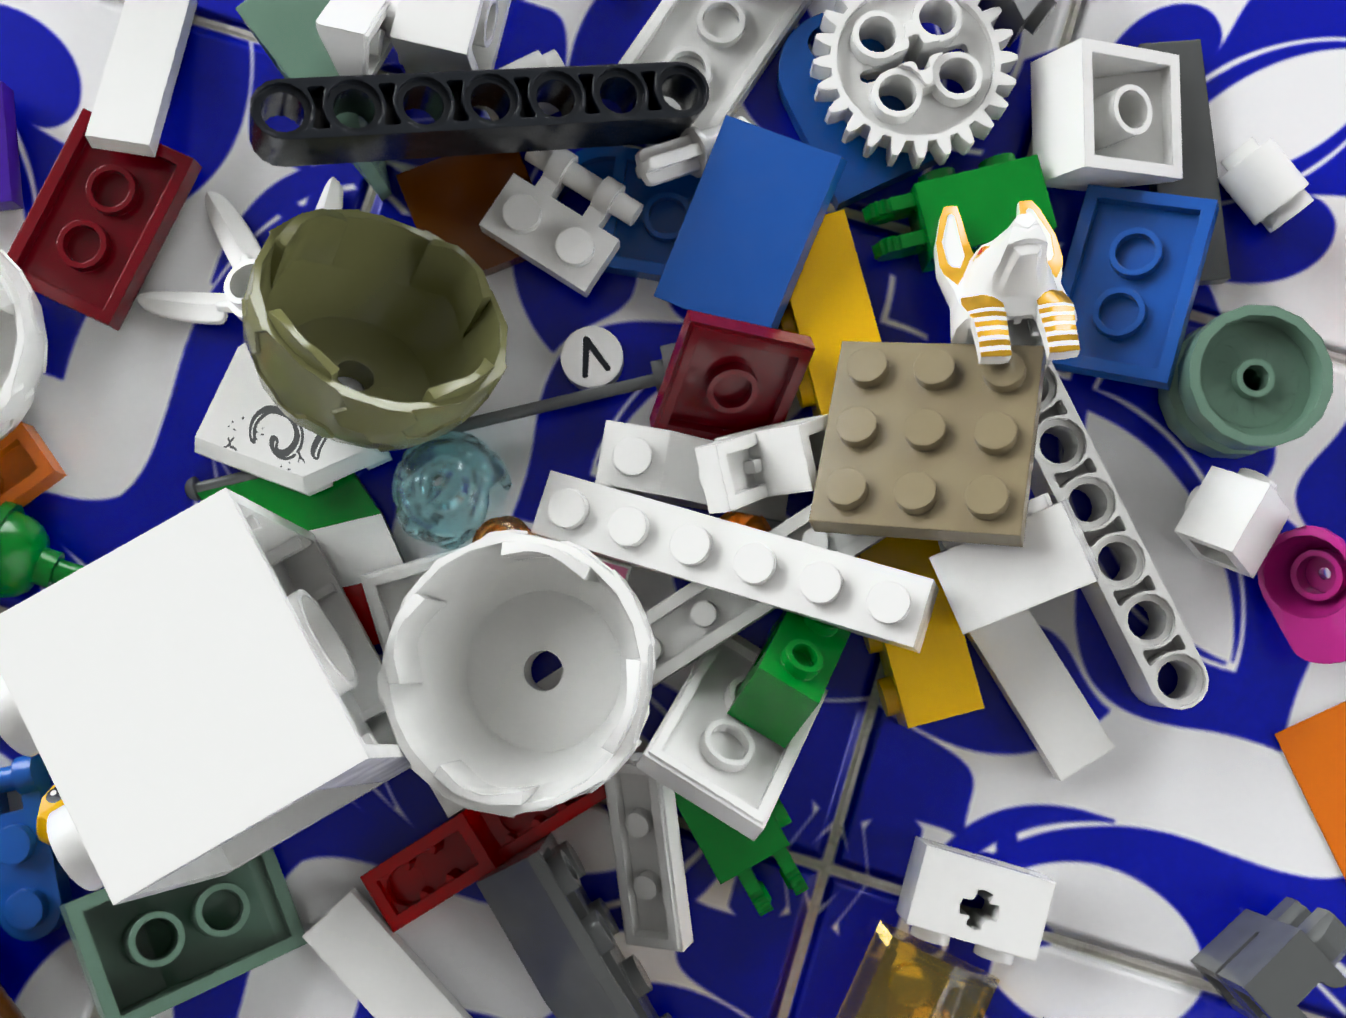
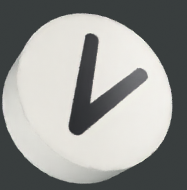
M597 326L582 327L568 336L561 349L560 359L563 371L568 380L581 390L615 383L622 373L624 366L622 347L618 339L604 328Z

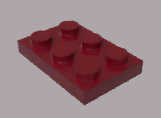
M83 108L7 255L23 271L34 292L119 331L202 166L195 159L161 143L158 145L155 157L91 148L85 133L92 112Z

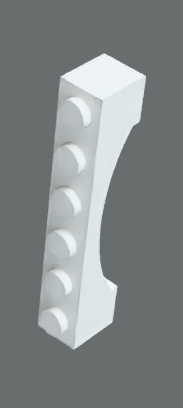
M550 470L530 532L559 542L567 540L588 549L598 557L637 566L733 594L917 653L921 651L939 590L934 579L552 470Z

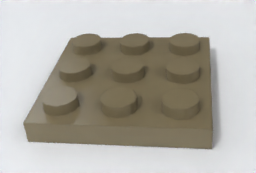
M842 341L809 516V522L813 530L826 533L1023 547L1046 365L1044 346L1011 345L1012 356L1009 363L979 364L975 344Z

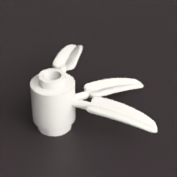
M335 177L330 178L326 183L315 210L321 208H343L344 190ZM207 191L205 207L221 247L232 266L224 282V293L145 292L136 296L138 304L145 311L159 317L194 324L221 325L227 321L228 313H234L242 321L241 299L244 298L251 269L261 251V247L242 216L223 195Z

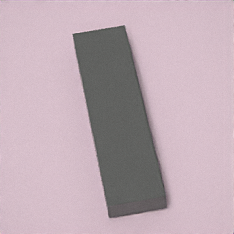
M1201 39L1139 44V48L1177 54L1180 61L1183 179L1170 183L1150 184L1149 192L1218 200L1219 212L1198 286L1223 284L1231 279Z

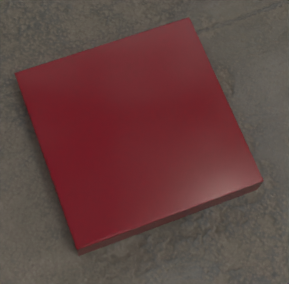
M688 310L649 418L651 427L714 441L715 438L732 433L785 422L815 351L812 338L806 335Z

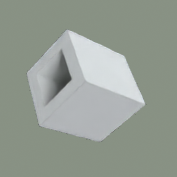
M1212 465L1202 484L1196 486L1189 494L1185 505V513L1174 531L1197 558L1254 578L1291 512L1276 492V483L1264 474L1248 468H1240L1238 473Z

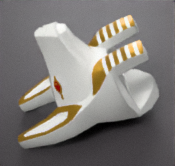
M1032 200L1019 201L1016 209V218L1011 225L993 241L982 245L974 254L968 242L958 207H944L938 222L934 244V264L936 280L950 308L951 344H975L979 364L1009 363L1012 356L1011 345L1044 346L1046 355L1045 369L1053 360L1078 357L1080 344L1076 327L1077 314L1073 302L1067 296L1061 284L1063 256L1057 236L1040 208Z

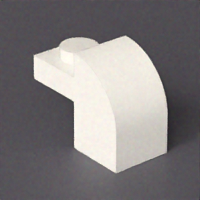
M828 414L752 428L715 438L712 443L696 447L695 453L699 466V479L704 489L709 514L730 512L769 496L814 491Z

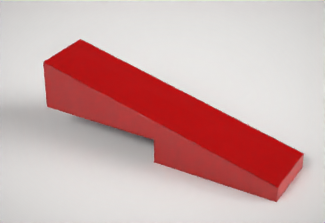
M603 784L593 793L572 798L548 810L517 814L514 818L465 809L369 870L360 879L394 933L473 884L481 877L497 869L504 861L606 798L605 785Z

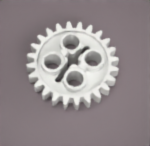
M836 0L835 11L826 10L820 25L823 33L816 34L811 51L819 57L813 59L810 77L823 80L817 85L814 100L815 102L833 101L824 121L828 125L845 120L847 127L841 139L844 144L852 141L859 135L865 138L866 141L862 155L865 158L873 154L878 146L886 148L887 166L890 167L894 165L900 152L908 153L913 169H919L928 151H930L939 166L945 164L951 154V146L961 155H966L975 142L974 137L984 140L994 127L992 120H999L1008 106L1004 97H1008L1016 85V79L1007 73L1012 70L1017 62L1018 54L1001 51L1007 46L1013 31L1012 29H993L1002 12L1000 6L982 11L978 6L981 0ZM929 22L936 24L942 29L944 35L929 33L922 27L921 23ZM864 39L876 40L885 47L886 51H870L863 46L861 41ZM955 49H962L964 52H961V51L949 52V51H952V50H955ZM860 78H863V79H866V80H871V79H876V80H875V81H872V82H869V83H865V82L861 81ZM951 79L962 86L965 93L957 94L948 91L940 80ZM888 95L897 97L904 103L906 109L902 111L891 110L883 105L880 97Z

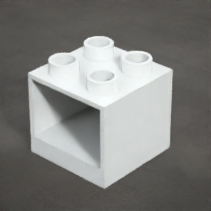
M227 488L216 492L0 614V736L12 749L21 755L33 757L40 754L64 805L52 811L47 818V834L52 850L64 871L76 884L88 891H97L105 887L113 906L224 876L408 770L411 765L397 745L385 707L379 700L377 675L381 669L382 661L314 534Z

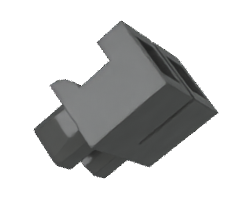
M1286 896L1267 916L1245 909L1190 961L1235 1011L1248 1018H1308L1297 1005L1319 983L1332 988L1346 986V978L1335 967L1346 955V927L1331 911L1317 907L1311 913L1298 900Z

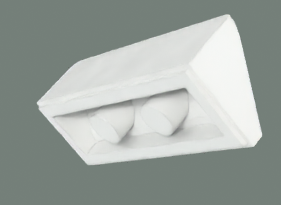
M330 0L316 19L318 34L339 76L376 75L393 47V43L387 37L385 31L386 14L391 0Z

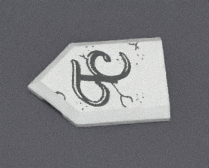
M246 343L237 348L195 435V453L307 496H312L333 486V482L364 468L371 470L392 460L389 451L380 452L378 449H368L323 438L298 426L289 419L263 389ZM338 377V380L343 385L358 391L364 390L363 385L357 380L349 377Z

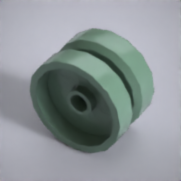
M1245 305L1219 315L1205 326L1197 328L1184 337L1170 391L1158 389V404L1168 428L1187 447L1211 458L1239 459L1300 438L1323 417L1333 393V363L1322 337L1302 317L1277 306Z

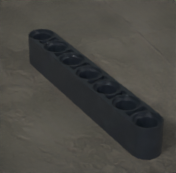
M683 62L275 79L266 81L256 88L250 99L249 140L253 151L263 161L273 166L282 167L658 144L679 138L686 128L693 125L707 105L709 86L706 78L697 68ZM663 96L675 100L680 105L681 110L671 107ZM602 99L611 100L621 108L623 114L609 110L603 104ZM544 102L555 106L561 112L562 117L548 115L539 107L538 103ZM478 105L486 106L498 115L499 120H486L480 117L473 110V107ZM410 109L423 110L429 113L435 123L419 124L411 120L405 111ZM345 112L355 113L363 117L368 125L361 128H351L342 124L336 116ZM284 116L294 120L299 127L293 131L279 132L270 128L265 121L270 117Z

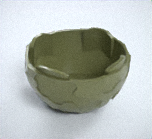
M321 208L298 214L268 231L269 236L252 266L244 298L241 299L243 337L263 389L278 408L294 423L323 438L368 449H378L380 452L413 448L449 433L472 416L489 398L507 368L505 362L508 325L493 291L489 287L484 271L458 245L445 242L427 230L412 227L383 215L362 212L360 209ZM338 377L355 379L363 385L365 390L351 389L343 385L338 380Z

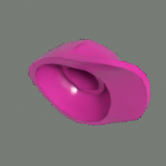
M1303 526L1280 533L1257 571L1258 584L1263 598L1297 656L1308 662L1318 664H1333L1346 661L1345 540L1327 528L1317 526ZM1325 568L1331 571L1330 578L1324 575Z

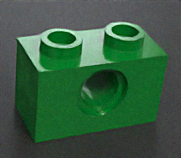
M783 610L767 635L727 714L785 748L818 706L851 632Z

